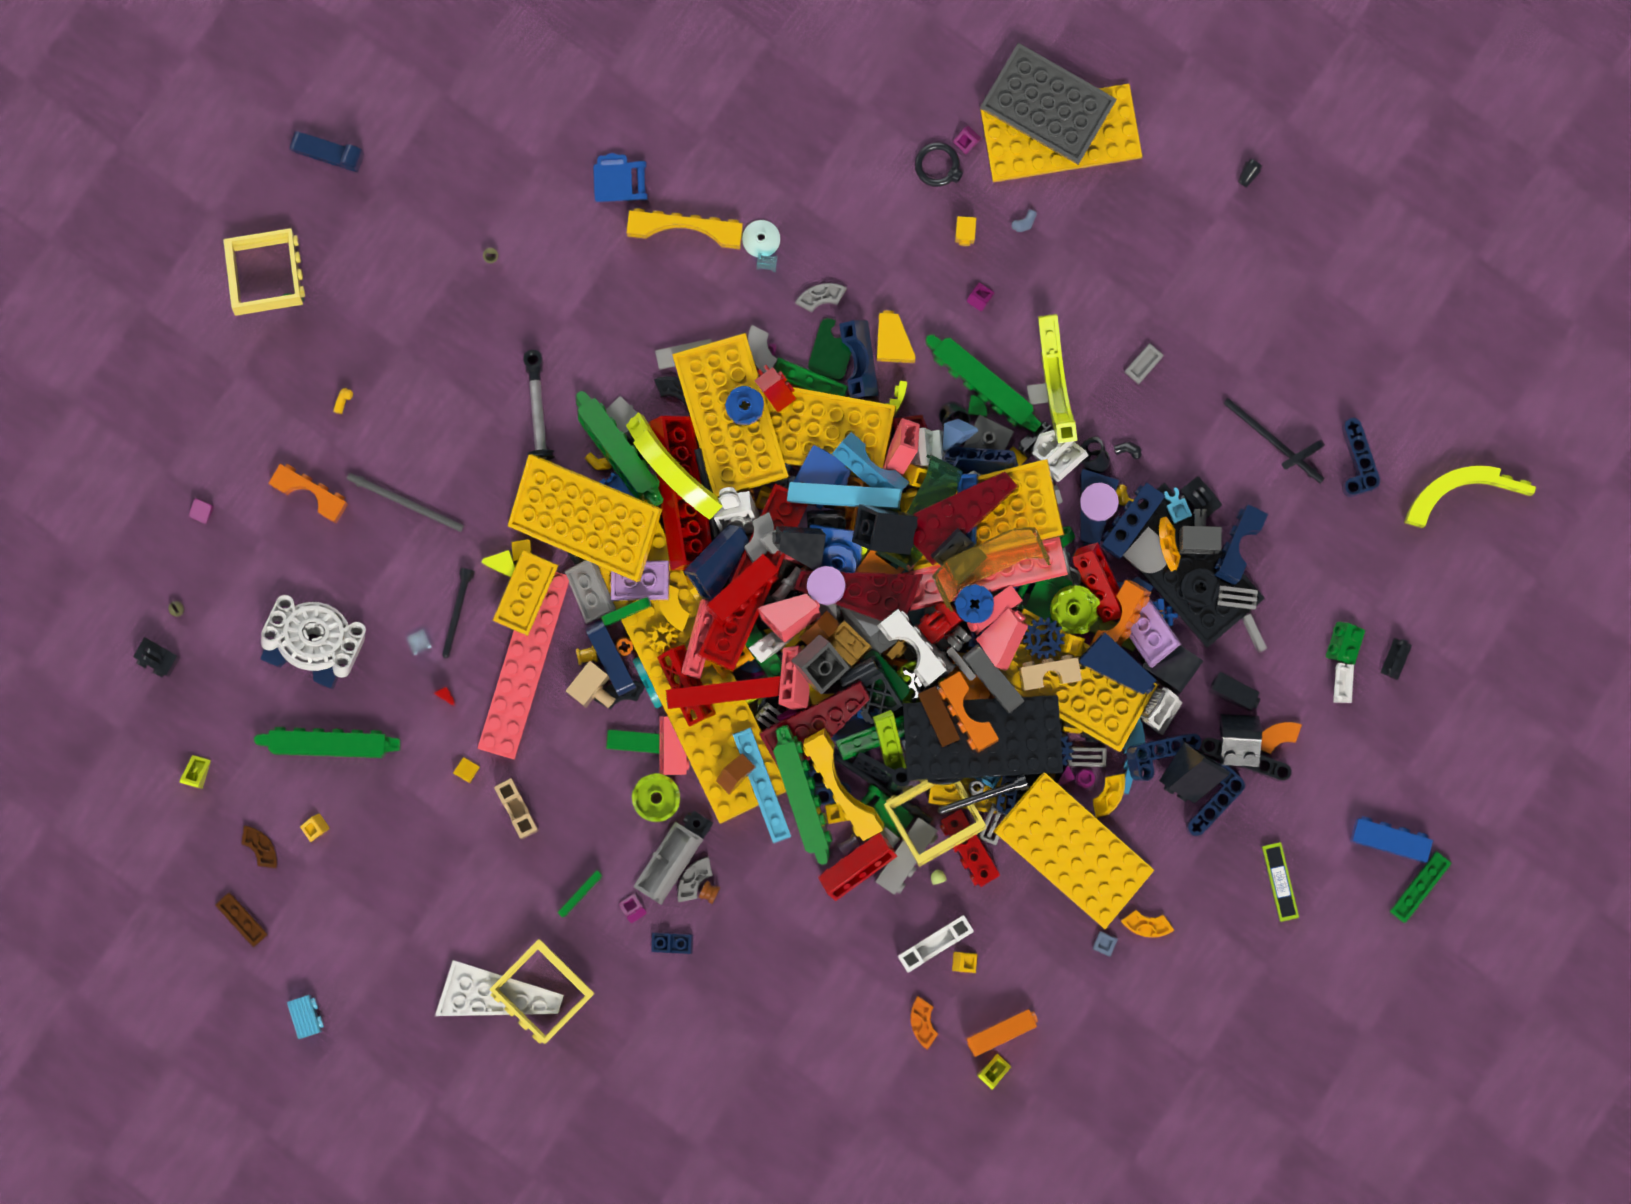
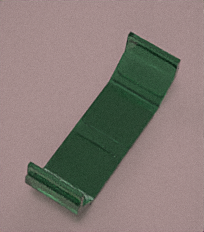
M927 454L926 457L930 461L926 477L907 513L914 514L955 495L963 471L933 455ZM913 545L910 555L876 551L879 556L908 571L923 556L915 545Z

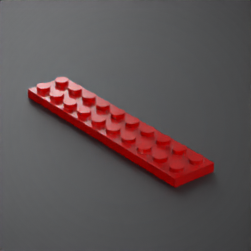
M777 484L774 485L761 516L768 512L770 513L774 530H776L777 526L798 527L808 504L788 502L789 489ZM744 551L731 582L752 564L746 551ZM767 551L765 554L778 569L786 555L781 551H777L774 554ZM767 584L763 588L764 592L758 598L753 597L749 601L750 605L745 610H739L735 613L736 618L731 623L721 625L714 618L698 656L734 672L759 616L758 608L763 606L772 585Z

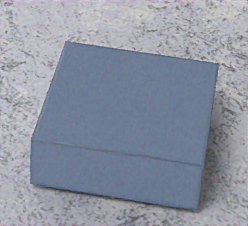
M1100 931L1092 949L1110 957L1118 939Z

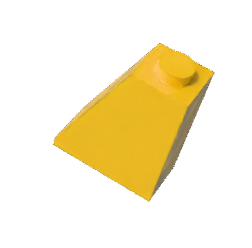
M884 310L883 313H879L877 361L915 363V354L899 314H894V311Z

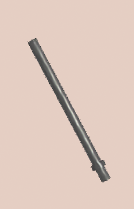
M349 473L347 476V480L355 483L359 488L362 486L459 532H462L464 525L365 480L363 476L358 477L352 473Z

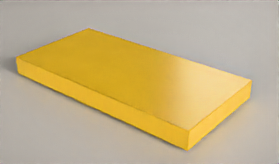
M522 550L492 621L528 636L558 565Z

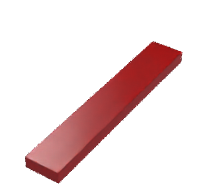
M781 676L665 690L667 708L674 709L779 696Z

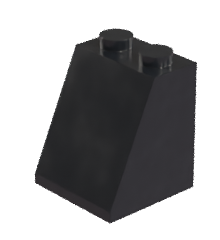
M859 504L852 542L871 551L910 555L914 545L913 539L918 525V517L907 512Z
M1178 646L1153 668L1147 664L1144 658L1140 662L1143 664L1142 667L1151 676L1178 695L1183 691L1204 661L1182 646Z
M1184 742L1159 781L1165 785L1163 789L1173 795L1176 792V796L1185 802L1190 800L1196 803L1225 779L1230 772L1208 755Z

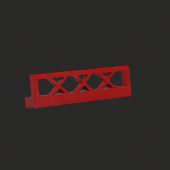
M685 645L672 648L657 657L671 689L703 685L700 679H695L681 673L687 653ZM665 657H670L672 661L671 666L667 664ZM675 674L679 676V684L675 682ZM712 704L680 708L689 727L716 715ZM691 709L696 713L697 719L695 720L692 719L690 714Z

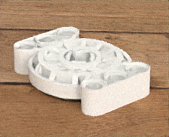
M282 595L277 599L262 630L261 646L266 650H274L278 647L282 656L290 664L300 669L319 671L332 667L333 673L342 678L348 676L365 640L366 628L360 622L348 625L344 616L328 604L306 602L295 606L290 596ZM316 634L319 637L313 638L311 642L308 635ZM339 664H344L346 666L340 667Z

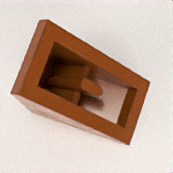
M826 610L799 638L806 645H809L818 635L827 640L840 623Z
M742 753L724 767L716 782L730 795L756 766Z

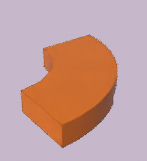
M1284 722L1267 728L1262 732L1261 751L1271 754L1273 749L1280 743H1296L1302 724Z
M917 996L911 1010V1026L916 1039L928 1050L938 1035L931 1024L933 1006Z

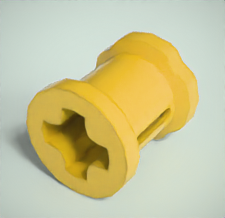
M593 646L582 650L576 649L579 666L589 661L598 662L597 652Z

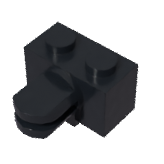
M1199 476L1179 491L1180 500L1185 498L1187 504L1193 509L1191 512L1194 516V509H1200V517L1201 510L1206 509L1207 519L1222 506L1216 495Z
M146 637L143 638L133 655L137 659L136 664L145 669L147 666L153 668L152 673L161 678L164 675L170 677L181 658Z

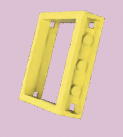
M291 228L223 239L231 307L235 316L303 305L302 297H305L304 286L300 284V280H303L302 269L298 268V263H301L300 253L296 252V246H299L298 236L293 234ZM289 243L295 294L241 303L235 251Z
M928 780L919 781L920 784L915 787L913 785L908 786L901 795L891 796V798L886 800L887 803L884 804V808L919 867L986 829V824L975 805H968L967 808L976 823L919 855L893 809L935 786V784L928 783ZM960 781L954 783L961 798H968L969 795Z
M538 939L489 989L492 992L490 995L498 1003L501 1001L506 1006L504 1009L509 1015L513 1016L515 1014L520 1019L518 1021L520 1026L525 1030L529 1028L534 1033L532 1037L539 1044L542 1042L546 1044L595 994L541 939ZM537 950L585 995L547 1035L499 990Z

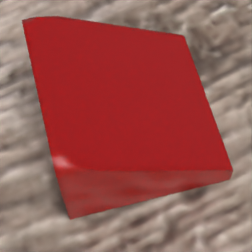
M448 687L433 693L453 707L456 706V702Z

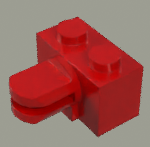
M765 365L763 367L767 372L763 374L761 369H759L757 372L760 377L754 381L776 411L780 412L796 400L792 393L795 390L789 382L785 383L787 379L781 371L777 373L773 367L769 369Z
M949 601L946 603L940 602L934 608L936 610L931 615L928 613L919 620L921 624L917 627L931 644H936L963 621L958 615L956 608Z

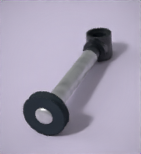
M528 350L524 354L523 361L526 373L529 374L535 450L527 452V454H533L549 460L555 458L553 456L555 451L546 449L540 373L543 372L544 362L539 351ZM531 357L538 358L536 364L531 365L528 363Z

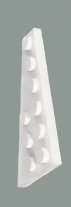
M453 960L435 1016L509 1015L504 1009L506 1006L501 1001L499 1003L496 1002L490 995L492 992L489 990L502 975ZM512 978L499 989L524 1014H558L564 997L562 994Z

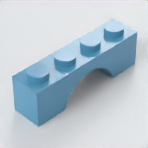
M852 432L832 453L870 487L901 489L902 491L909 483L896 470H884L875 465L866 453V444Z

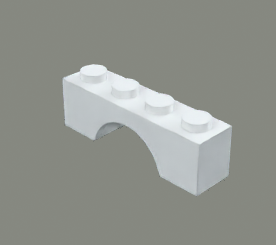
M897 609L877 626L889 641L896 639L904 640L914 647L917 653V665L913 672L926 687L947 671L944 668L946 665L940 657L937 658L933 654L932 646L922 640L920 631L915 626L912 627L908 622L909 618L905 612H900Z
M962 915L897 957L907 973H909L974 931L965 916Z

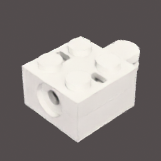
M733 487L721 489L718 499L723 507L714 515L720 532L728 525L741 526L746 534L753 533L752 521L759 518V512L750 492L737 493Z

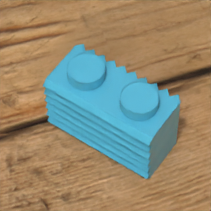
M307 995L287 1002L298 1039L323 1032L324 1022L322 1017L317 1015L318 1003L315 997L312 998L311 995Z

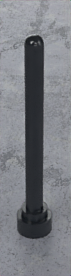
M460 568L459 571L461 583L442 653L445 659L449 658L468 583L471 582V579H474L475 571Z
M1019 775L1017 779H1014V782L939 807L938 812L939 814H945L1015 789L1017 791H1024L1029 789L1025 775Z

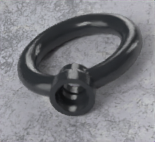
M934 142L924 146L915 159L917 176L923 183L929 186L941 187L950 182L957 184L964 173V170L960 169V160L957 152L945 143ZM933 150L945 151L952 159V168L949 170L948 175L942 179L928 177L922 168L924 157Z

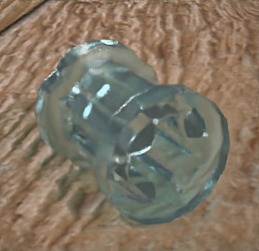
M759 253L757 270L767 269L776 272L778 256H763L762 253Z

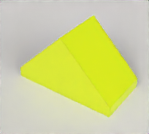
M509 550L484 558L481 562L483 565L510 578L515 569Z
M192 755L180 778V783L203 789L211 760Z
M996 1054L977 1076L993 1090L1011 1066L1000 1055Z

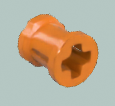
M621 637L617 640L616 649L618 653L623 656L631 653L633 644L629 638ZM624 641L626 644H630L626 651H623V648H619Z

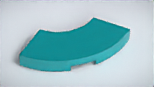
M640 658L633 659L636 670L656 709L661 707V701Z

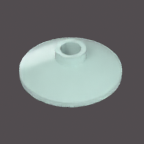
M754 221L743 232V246L754 257H768L775 253L779 247V231L769 221ZM761 234L765 236V239L762 241L758 240V236Z

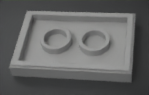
M584 560L564 571L586 624L592 623L616 610L598 565Z

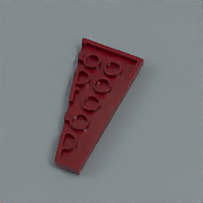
M1002 472L912 514L918 517V525L913 539L914 545L932 565H935L937 562L931 557V554L957 528L967 535L1019 486L1006 472Z
M801 571L794 590L809 595L807 582L813 571ZM840 572L845 579L846 589L842 598L834 605L881 622L897 609L900 612H905L908 616L923 574Z
M859 681L760 731L759 736L778 767L773 752L778 742L776 733L778 727L788 725L793 736H797L798 741H801L802 744H804V740L824 728L832 738L870 700V695L862 681ZM803 752L804 759L809 761L811 757H807Z

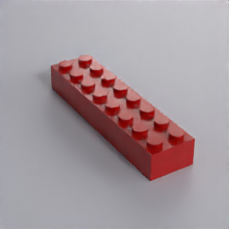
M660 416L650 421V427L665 449L701 484L694 452L698 448L691 417ZM656 472L659 480L658 489L663 498L661 509L671 571H684L712 542L709 521L707 517L676 493Z

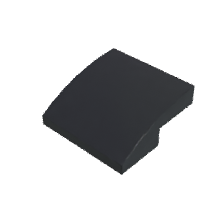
M957 528L931 554V557L961 584L987 555Z

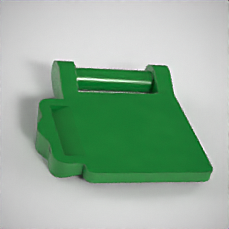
M1064 576L1038 581L1034 586L1027 605L1025 606L1020 603L1016 609L1021 611L1026 609L1038 617H1042L1044 620L1049 617L1050 623H1052L1050 606L1055 594L1062 588L1073 585V583ZM1029 584L1019 587L1017 593L1021 599H1023Z
M870 784L868 787L869 791L861 802L868 805L876 794L879 800L873 808H875L883 821L884 827H887L896 836L900 837V833L884 808V804L887 803L886 800L889 797ZM898 806L893 810L905 829L913 819V816L903 807Z

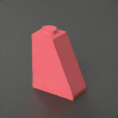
M904 418L901 419L887 450L883 466L884 470H896L903 476L918 451L920 424Z
M1010 585L994 597V611L988 620L974 624L967 622V626L978 635L986 630L1008 608L1015 610L1023 600L1013 586Z
M807 594L758 608L761 619L784 643L821 616L819 611L820 604L817 600L811 599Z
M1008 608L976 639L994 666L1004 671L1008 669L1028 628L1024 621L1025 616L1018 610L1014 611Z

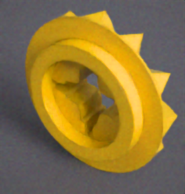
M659 622L652 625L648 630L647 642L651 649L656 652L665 653L677 644V631L669 623ZM657 631L662 634L669 632L665 637L668 644L662 640L656 642L659 638Z

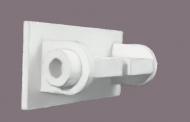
M1337 663L1335 667L1334 703H1352L1354 665Z

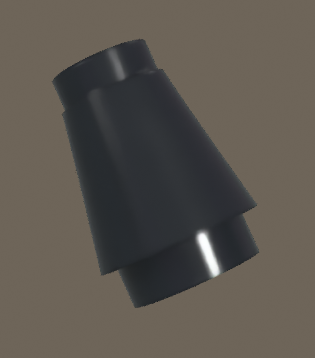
M1251 158L1248 162L1245 161L1238 183L1247 188L1261 173L1262 165Z

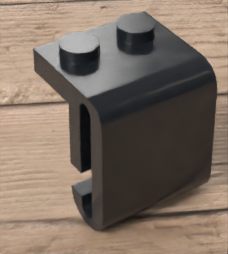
M1220 714V765L1259 767L1262 743V729L1259 716Z

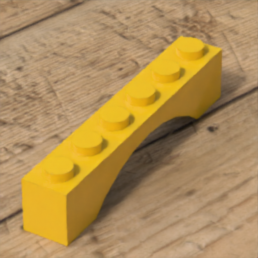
M635 208L634 211L629 210L626 233L627 237L647 239L651 235L666 229L687 228L706 234L723 248L740 249L743 223H739V220L728 219V222L720 221L721 219L717 217L702 219V216L699 215L683 217L681 213H672L671 215H665L662 211L648 213L644 209Z
M824 728L804 740V753L807 757L810 756L812 758L814 769L817 773L820 772L822 774L824 785L833 792L834 801L843 808V815L847 821L850 820L853 824L854 833L864 841L883 831L884 823L875 808L855 799L841 784L834 766L833 752L835 744Z

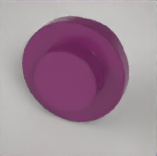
M1081 769L1078 771L1076 783L1080 787L1088 788L1093 785L1095 775L1091 770Z

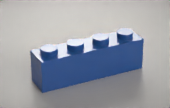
M1365 816L1355 820L1350 842L1423 863L1428 862L1433 840L1429 839V835L1420 832L1417 835L1411 834L1410 829L1399 827L1397 830L1391 828L1392 824L1380 822V824L1373 823L1372 818Z

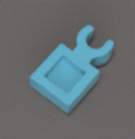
M1176 487L1173 488L1175 492L1173 497H1170L1167 491L1164 492L1165 499L1171 503L1166 507L1174 524L1192 517L1185 498L1179 500V490Z

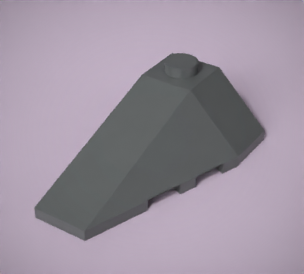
M840 607L843 620L872 647L870 651L874 650L881 654L896 644V640L889 641L877 625L881 621Z

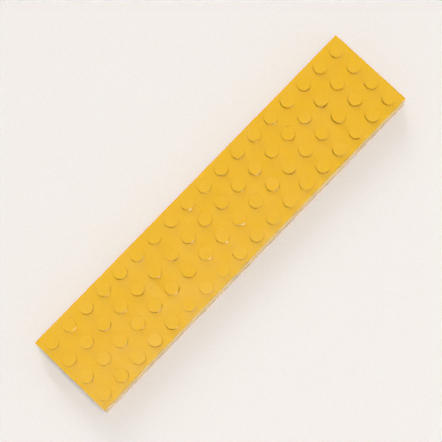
M659 522L647 561H669L666 536ZM669 562V585L679 588V604L683 610L690 613L684 631L681 632L676 629L678 640L675 647L685 645L686 649H688L699 605L689 590L684 572L671 571ZM598 565L611 596V571ZM638 600L613 601L616 610ZM650 600L652 607L622 619L621 621L719 823L722 824L759 806L748 776L730 795L716 782L724 767L740 755L733 734L751 728L776 797L786 793L780 770L759 736L761 730L745 700L712 704L716 715L690 727L680 708H667L665 690L671 689L657 659L663 653L651 649L647 642V633L652 625L659 622L669 623L661 611L659 600ZM657 631L659 638L656 642L662 640L668 644L665 637L669 632L662 634ZM665 657L667 664L671 666L672 661L670 657ZM712 665L708 668H703L700 679L703 685L736 681L732 672L727 675L728 678L722 680ZM675 674V682L679 684V676ZM691 709L690 714L692 719L695 720L697 719L696 713Z

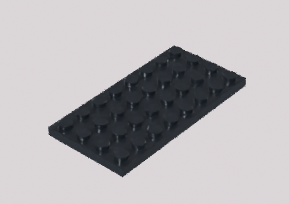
M1165 482L1157 488L1162 494L1167 491L1170 497L1175 496ZM1164 497L1128 549L1148 527L1159 536L1160 518L1167 517L1175 528V542L1179 552V530L1182 526H1195V517L1192 515V517L1174 524L1166 507L1171 503ZM1143 500L1138 507L1146 509L1148 504ZM1132 515L1126 518L1130 525H1134L1137 522L1136 518ZM1113 526L1112 528H1110V529L1108 530V532L1111 533V531L1113 530L1114 526ZM1117 531L1115 533V536L1118 540L1125 539V533L1123 531ZM1222 551L1218 554L1179 553L1181 557L1177 570L1171 571L1166 564L1163 569L1155 573L1141 572L1206 649L1251 611V609L1217 605L1218 597L1209 606L1194 607L1182 598L1181 582L1185 575L1198 568L1207 569L1215 574L1217 569L1214 566L1218 558H1222L1224 553ZM1244 573L1236 585L1215 576L1220 586L1258 590ZM1203 583L1195 585L1198 593L1205 591ZM1229 591L1222 592V594L1253 597V594ZM1259 591L1256 606L1265 599ZM1222 598L1224 602L1252 605V601Z
M1058 695L1022 697L1024 702L1011 713H1008L996 698L963 700L966 714L976 722H989L999 738L998 742L978 753L975 749L972 750L967 742L969 738L966 732L962 733L957 725L959 720L956 715L952 716L947 708L949 703L947 701H943L960 740L943 748L922 703H903L907 781L1063 773Z

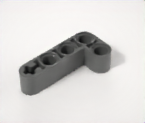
M978 644L962 656L963 661L978 676L1008 713H1011L1024 702L1021 695L1002 672L994 666Z

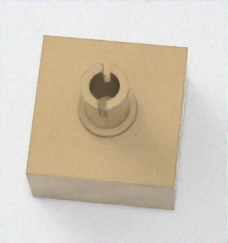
M591 661L587 663L566 690L571 697L585 708L594 698L603 703L607 708L616 700L602 689L610 679L609 676Z

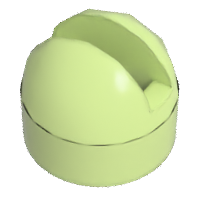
M935 870L932 872L931 882L933 885L947 881L943 871Z

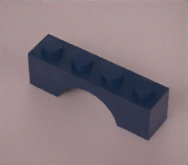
M853 320L840 323L842 343L850 349L854 359V371L847 380L850 398L865 399L879 396L868 320Z
M1249 504L1243 509H1239L1236 515L1238 521L1236 525L1233 524L1229 531L1230 540L1225 542L1221 550L1224 552L1223 556L1218 558L1214 566L1217 569L1214 574L1215 576L1233 585H1236L1241 580L1247 563L1243 560L1239 551L1240 541L1244 536L1257 535L1262 530L1268 513Z
M278 647L274 650L264 649L260 660L279 668L288 662L282 656ZM332 667L312 671L315 683L334 690L339 677L333 673Z

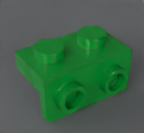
M1336 622L1330 644L1327 648L1326 658L1355 666L1366 630L1350 623Z

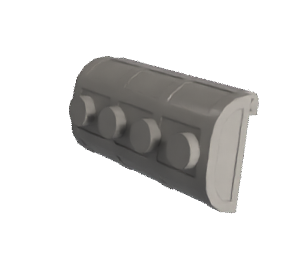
M675 822L657 851L652 854V859L633 887L662 905L694 853L703 842V839Z

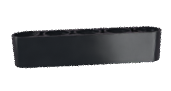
M1211 737L1201 741L1200 751L1211 758L1220 760L1221 740ZM1207 741L1212 742L1214 745V749L1211 752L1206 751L1204 748V744ZM1260 755V761L1268 763L1267 771H1262L1259 767L1237 766L1276 781H1285L1292 774L1290 766L1286 763ZM1279 767L1285 768L1287 772L1284 778L1279 777L1277 774Z

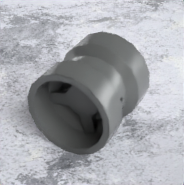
M960 624L955 627L953 633H949L945 637L948 643L957 651L963 647L965 642L972 638L968 631Z

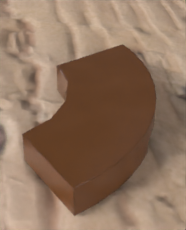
M244 825L241 844L254 851L257 857V866L278 869L277 853L270 839L258 829Z

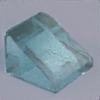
M424 629L406 637L414 655L432 647Z

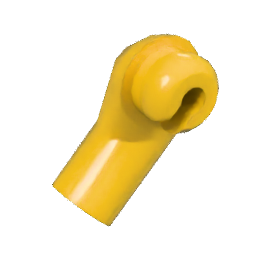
M347 388L341 389L335 402L334 413H343L346 400H350L353 397L352 390Z
M592 452L584 458L596 470H608L612 467L606 458L598 459Z
M1120 484L1117 486L1116 494L1118 495L1119 504L1125 506L1129 500L1132 502L1134 500L1128 497L1127 487Z

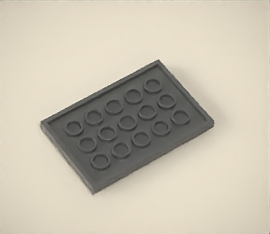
M1018 43L980 109L1079 165L1117 99Z

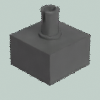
M979 415L974 425L978 432L966 441L964 448L1005 450L1014 431Z
M1194 509L1195 526H1182L1179 530V553L1218 554L1221 551L1222 527H1207V510L1202 509L1200 517V509Z
M818 635L791 660L810 686L820 694L824 693L850 669L831 643L821 635Z

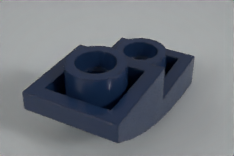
M652 933L651 952L693 954L694 935Z

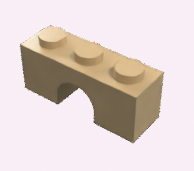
M1072 655L1061 656V660L1055 662L1053 658L1044 659L1042 664L1035 665L1034 661L1023 663V667L1018 668L1022 691L1044 687L1043 676L1049 670L1057 673L1060 684L1082 681L1078 658H1073Z
M510 778L495 786L494 788L506 808L520 839L538 832L539 829L514 780Z

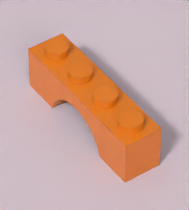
M279 464L268 484L286 495L299 489L313 492L318 500V513L337 524L348 506L344 501L345 497L337 492L334 495L328 492L329 488L321 483L318 485L312 483L313 479L304 473L300 476L295 473L296 469L289 464L285 466Z
M1125 580L1116 596L1122 606V616L1119 623L1110 630H1098L1089 646L1102 633H1106L1121 647L1124 640L1126 641L1129 638L1133 624L1139 620L1140 611L1148 604L1151 592L1134 581Z
M958 672L940 682L938 692L943 700L946 699L949 703L947 708L951 715H956L959 720L957 725L962 733L966 732L970 748L972 750L975 749L978 753L998 742L999 738L989 722H976L966 714L963 707V699L969 691V687L961 673Z

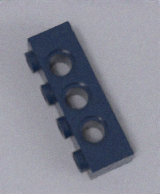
M1148 483L1144 486L1140 484L1134 493L1137 497L1133 502L1130 500L1123 508L1126 511L1122 517L1117 516L1112 523L1114 528L1111 533L1107 531L1101 539L1103 541L1101 547L1119 560L1165 497L1164 494ZM1138 501H1146L1148 507L1146 509H1140L1138 507ZM1127 516H1134L1137 520L1136 524L1130 525L1126 520ZM1117 531H1123L1125 533V539L1118 540L1115 536V533Z

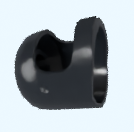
M949 401L941 406L938 415L943 431L944 423L948 422V419H952L950 416L953 413L954 418L959 415L960 420L970 424V416L959 402Z
M1091 437L1081 444L1080 447L1086 450L1088 454L1081 461L1085 469L1098 474L1104 472L1110 465V456L1105 451V445L1099 437ZM1091 443H1099L1101 449L1090 452L1088 446ZM1091 455L1097 456L1094 460H1089Z

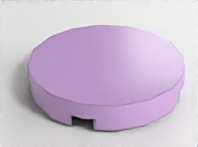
M1094 483L1088 486L1080 499L1081 510L1090 520L1105 521L1112 517L1117 511L1119 504L1118 495L1115 490L1104 483Z
M823 566L811 573L808 578L807 589L813 600H817L819 604L831 605L842 598L846 589V583L839 570L834 567Z

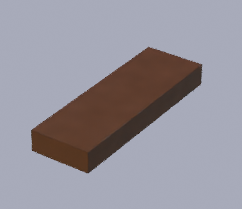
M936 686L919 693L918 697L942 748L960 740Z
M230 892L215 904L219 911L253 948L269 935Z

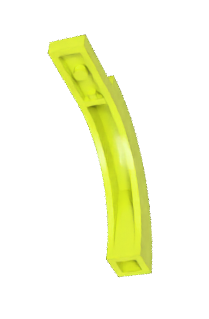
M1058 315L1038 316L1044 379L1056 439L1058 443L1077 441L1076 424L1072 415L1065 381Z
M638 412L630 419L626 427L635 441L633 443L641 455L676 493L710 520L723 507L717 496L693 478L671 456L655 435L644 415Z
M1469 466L1459 468L1442 475L1428 485L1411 505L1404 523L1420 528L1425 527L1429 514L1437 501L1450 490L1463 485L1488 484L1527 496H1532L1535 493L1536 486H1532V483L1526 480L1515 481L1509 475H1502L1501 477L1499 476L1501 469L1496 467Z

